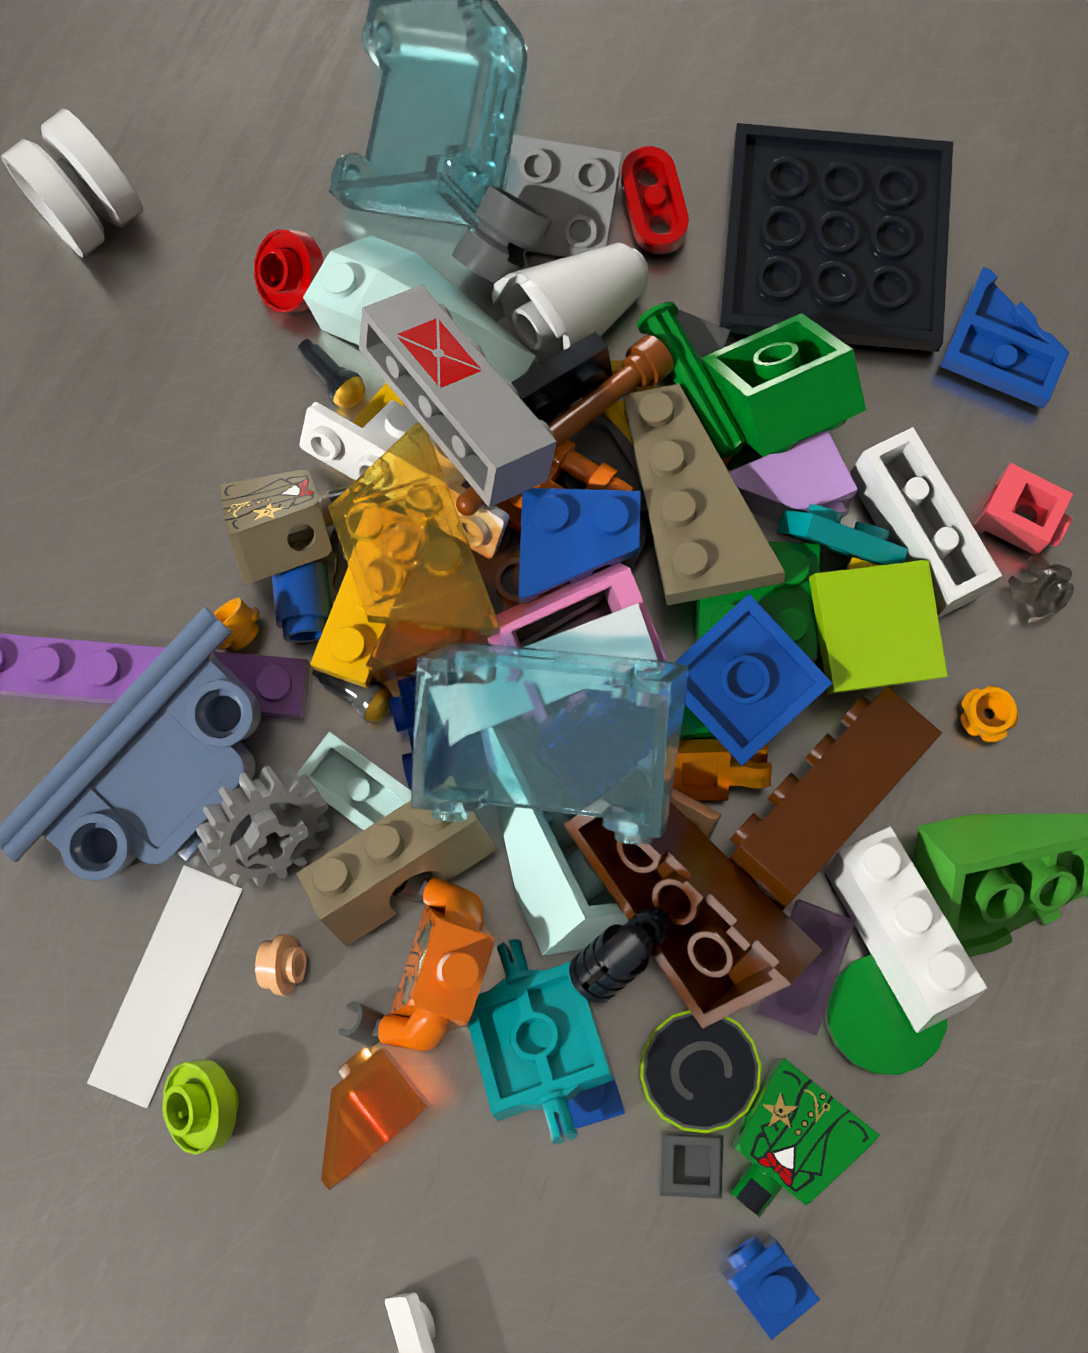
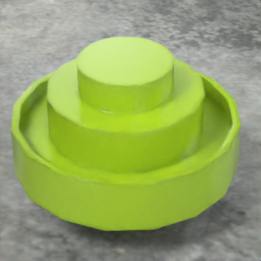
M198 1059L175 1066L167 1077L163 1091V1116L174 1142L184 1152L194 1155L223 1147L232 1136L239 1108V1097L235 1087L230 1083L225 1071L214 1061Z

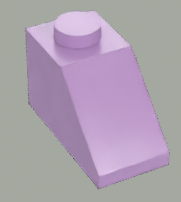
M828 431L800 441L786 452L767 455L729 472L751 513L780 523L784 510L806 513L809 504L819 505L843 514V518L848 514L847 508H849L858 490Z

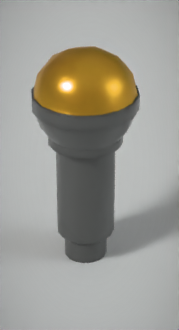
M315 670L312 671V675L319 678L321 684L351 701V705L355 707L357 713L365 721H381L390 714L394 698L386 685L372 682L369 683L367 689Z

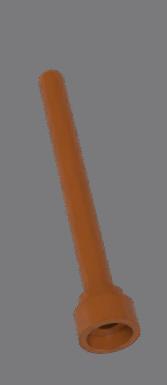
M645 335L628 348L626 358L622 361V368L549 425L557 441L555 450L635 386L641 388L646 385L655 386L668 376L674 369V361L667 347L656 337ZM472 486L459 495L456 500L457 510L465 516L474 515L486 505Z

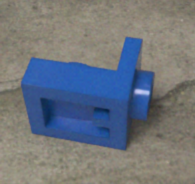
M753 1235L727 1256L731 1266L722 1273L771 1340L820 1301L819 1297L786 1255L783 1247L772 1235H768L762 1241H760L757 1235Z

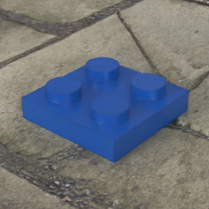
M750 594L742 599L659 676L742 766L832 684L827 676Z

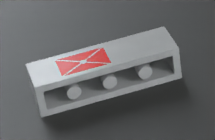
M423 285L362 307L359 350L489 508L548 481L557 443L551 429L543 420L536 418L520 399L514 385L499 375L487 361L481 347L476 342L468 339L453 321L449 310L443 304H438Z

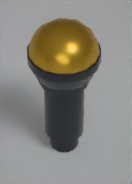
M309 339L303 340L298 345L297 351L302 355L303 361L325 382L329 399L334 405H338L341 408H351L363 399L365 384L358 373L340 367L318 344H313Z

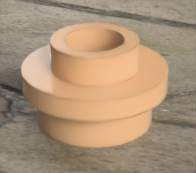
M279 934L273 940L263 941L259 946L255 962L256 978L261 988L271 989L275 995L286 996L291 994L296 983H301L304 978L306 956L303 948L298 947L292 935Z

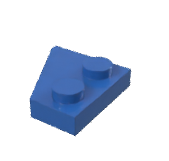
M983 267L940 367L1044 409L1050 401L1069 351L1051 333L1045 332L1039 327L1036 317L1022 302L1015 306L995 284L998 278L992 270Z
M531 488L522 492L519 603L528 604L538 599L539 594L566 582L573 584L591 576L596 569L602 566H614L638 555L641 491Z

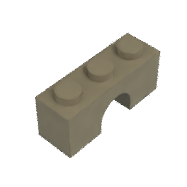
M449 775L300 870L296 875L319 919L347 947L397 915L390 903V897L395 889L410 877L426 871H437L447 881H450L498 849L451 775Z

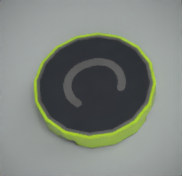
M688 1010L671 1015L652 1030L642 1050L639 1077L646 1100L660 1118L683 1131L710 1133L730 1127L749 1111L760 1089L762 1065L755 1042L740 1023L727 1016L702 1029L691 1011Z

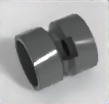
M489 184L475 210L479 223L477 226L466 227L452 255L470 270L496 283L505 275L528 267L529 262L525 256L527 250L538 249L553 221L519 198Z

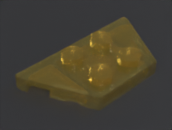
M416 423L328 506L368 622L398 625L403 622H410L425 629L444 631L445 626L480 630V635L486 636L499 634V622L429 434L420 423Z

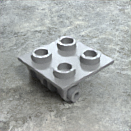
M514 134L505 191L534 207L553 221L538 249L527 251L569 257L607 246L614 198L620 179L619 168L622 152Z

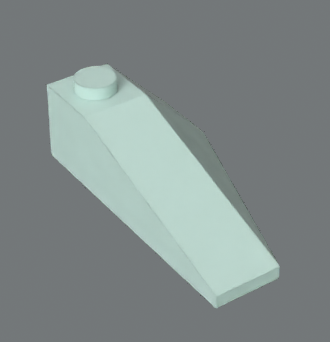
M371 235L331 250L303 297L321 330L359 345L362 307L423 285L438 304H443L449 310L453 321L468 339L476 342L481 347L487 361L504 380L513 382L531 371L537 363L536 356L420 255Z
M522 717L483 731L482 737L516 897L532 935L543 956L584 949L609 926L616 924L624 925L629 921L563 825L596 801L597 798L595 797L588 801L568 778L571 772L570 764L539 728L534 719L525 723Z

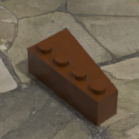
M889 686L873 702L863 695L840 721L848 729L837 740L829 733L826 734L804 759L812 766L811 769L801 779L791 772L769 796L768 800L775 805L772 811L763 820L753 813L730 838L738 848L729 859L782 911L804 889L942 734L937 727Z
M640 771L598 798L563 824L628 920L646 907L651 908L654 906L658 909L661 908L664 912L667 911V916L671 918L669 920L671 924L669 934L663 942L653 949L651 954L702 1029L791 985L823 951Z

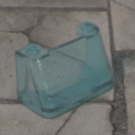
M370 0L366 22L362 29V43L366 53L371 56L373 61L383 71L365 157L359 153L342 154L337 159L331 173L329 192L341 204L352 210L465 227L477 226L479 220L475 210L489 184L502 190L505 187L527 71L528 56L524 37L497 0Z
M482 643L449 644L418 657L411 808L432 810L431 816L437 820L463 821L469 818V811L480 809L485 804L600 817L603 818V826L608 830L614 831V838L623 843L647 844L653 841V837L661 838L667 828L687 692L688 666L661 660Z

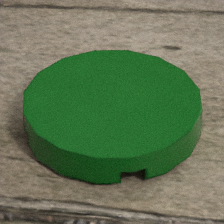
M872 954L850 962L840 971L825 998V1026L833 1046L852 1064L871 1074L901 1075L922 1067L939 1050L947 1030V1019L916 1033Z

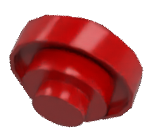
M277 229L267 234L259 245L254 260V278L258 293L265 304L273 310L301 313L309 309L303 297L324 262L321 249L314 238L304 231Z

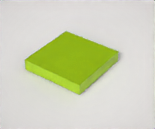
M929 560L815 573L809 577L824 674L832 682L827 688V694L948 677Z

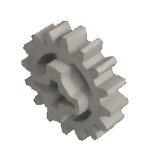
M264 766L259 779L253 781L246 773H242L239 775L240 787L233 791L222 786L218 790L223 799L220 805H205L203 812L210 822L198 825L196 828V832L202 840L198 848L208 866L212 867L216 876L221 881L230 877L234 885L241 888L249 877H252L257 887H263L269 874L276 873L281 880L287 878L288 866L295 863L303 867L307 864L306 858L303 855L306 849H319L322 843L315 833L329 828V822L323 815L329 809L328 805L306 774L298 777L293 768L288 766L278 777L270 766Z

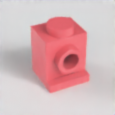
M1010 463L996 481L973 527L980 533L987 531L1037 556L1048 544L1057 547L1064 537L1073 518L1064 513L1073 493ZM1017 512L1024 513V514H1026V515L1030 518V520H1028V519H1026V518H1024V517H1022V516H1020V515H1018V514H1016V513H1017Z

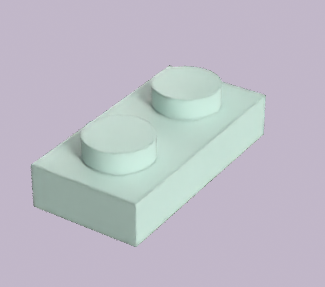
M328 732L297 773L298 777L306 774L326 804L361 830H365L418 796L331 732Z

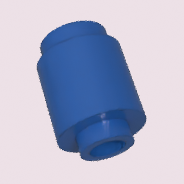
M315 560L273 575L272 585L276 626L283 629V639L296 643L320 640L333 607L330 598L327 565Z

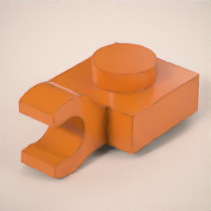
M718 739L669 740L668 787H672L696 801H729V786L769 787L771 786L772 764L767 762L768 746L764 745L742 766Z

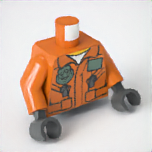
M431 871L422 872L410 877L392 893L394 896L413 901H424L425 907L390 1013L384 1016L383 1013L356 1001L347 1004L346 1009L357 1013L358 1020L350 1030L339 1029L340 1035L367 1047L374 1046L380 1041L382 1044L428 1051L438 1047L448 1032L468 1024L491 956L495 937L484 925V905L477 894L442 878L433 877Z

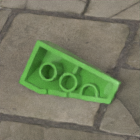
M1088 813L970 814L919 825L914 866L969 957L993 952L1012 943L1011 932L1036 919L1045 926L1061 918L1060 907L1088 894Z

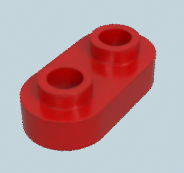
M654 146L636 148L626 156L621 170V187L633 234L637 243L644 250L653 254H668L677 250L683 244L689 224V215L676 166L672 157L661 148ZM649 177L654 179L656 183L651 186H645L639 180ZM656 225H663L669 231L665 234H657L651 228Z

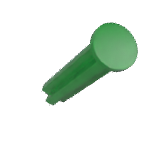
M674 302L660 303L647 310L638 319L636 326L640 333L656 337L669 350L674 361V369L670 376L675 384H680L721 459L734 456L742 450L745 438L677 319L678 307Z

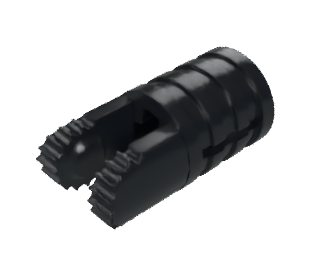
M654 906L651 908L646 907L643 911L640 910L624 925H611L570 962L569 975L575 989L589 1001L604 1003L644 972L649 964L650 953L669 934V928L671 927L669 920L671 918L667 916V911L664 912L661 908L658 909ZM602 969L604 974L589 985L586 981Z

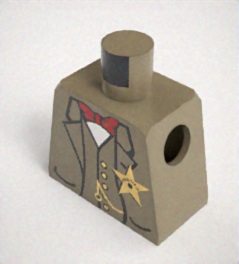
M301 469L219 485L227 533L244 585L328 556L332 552V547L326 527L359 518L350 485L316 493L310 470Z

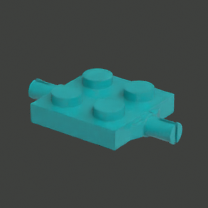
M511 939L508 940L510 949L505 942H502L497 947L506 978L501 980L491 990L478 994L468 1022V1028L492 1116L497 1121L529 1110H544L552 1143H565L564 1135L570 1141L578 1136L568 1101L572 1100L582 1091L615 1079L591 1002L575 989L570 979V962L547 970H529L521 940Z

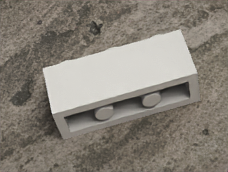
M913 427L862 452L850 471V475L858 489L857 493L876 526L890 532L887 541L908 549L904 562L929 560L938 618L981 597L1002 577L1001 572Z
M891 826L837 851L826 876L916 1033L969 1008L984 993L987 986Z

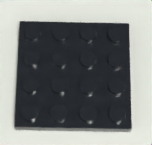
M737 123L734 135L719 327L731 330L730 333L753 335L803 313L846 344L938 352L943 344L953 141Z

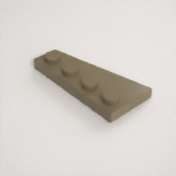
M680 384L625 394L623 396L624 407L667 606L784 583L785 571Z

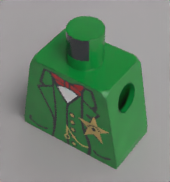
M776 1058L769 1068L756 1098L731 1143V1147L751 1162L752 1165L730 1194L759 1218L781 1189H784L798 1202L807 1206L877 1140L880 1134L787 1059Z

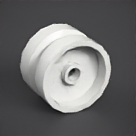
M61 109L41 125L43 142L54 160L38 144L22 139L2 154L1 158L11 176L39 213L77 255L84 258L105 242L104 228L93 209L108 223L123 228L143 212V205L132 185L103 145L69 110Z

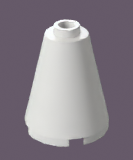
M616 243L509 273L494 283L492 292L493 305L501 301L505 317L497 322L536 356L537 363L534 366L536 368L595 331L601 337L646 290L648 266L639 251L623 243Z

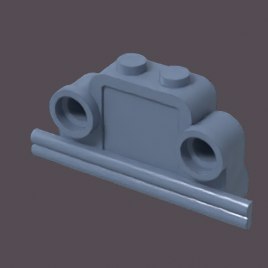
M204 607L0 824V849L8 858L14 862L19 861L36 841L44 835L61 851L65 865L74 875L89 881H99L117 874L129 866L136 857L148 864H159L178 856L188 862L200 851L198 845L202 843V840L196 832V828L198 825L210 822L203 812L205 805H220L223 799L218 790L222 786L233 791L240 787V774L246 773L251 780L253 779L256 769L255 760L251 752L241 741L247 739L256 731L261 719V707L255 694L228 670L214 654L215 650L230 636L232 631L207 607Z

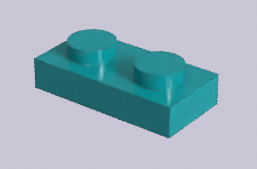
M809 504L806 513L783 511L777 532L805 543L820 544V548L849 559L854 557L878 565L904 563L908 549L888 542L887 539L890 532L883 528L856 522L853 529L840 524L843 516L842 513L814 504Z

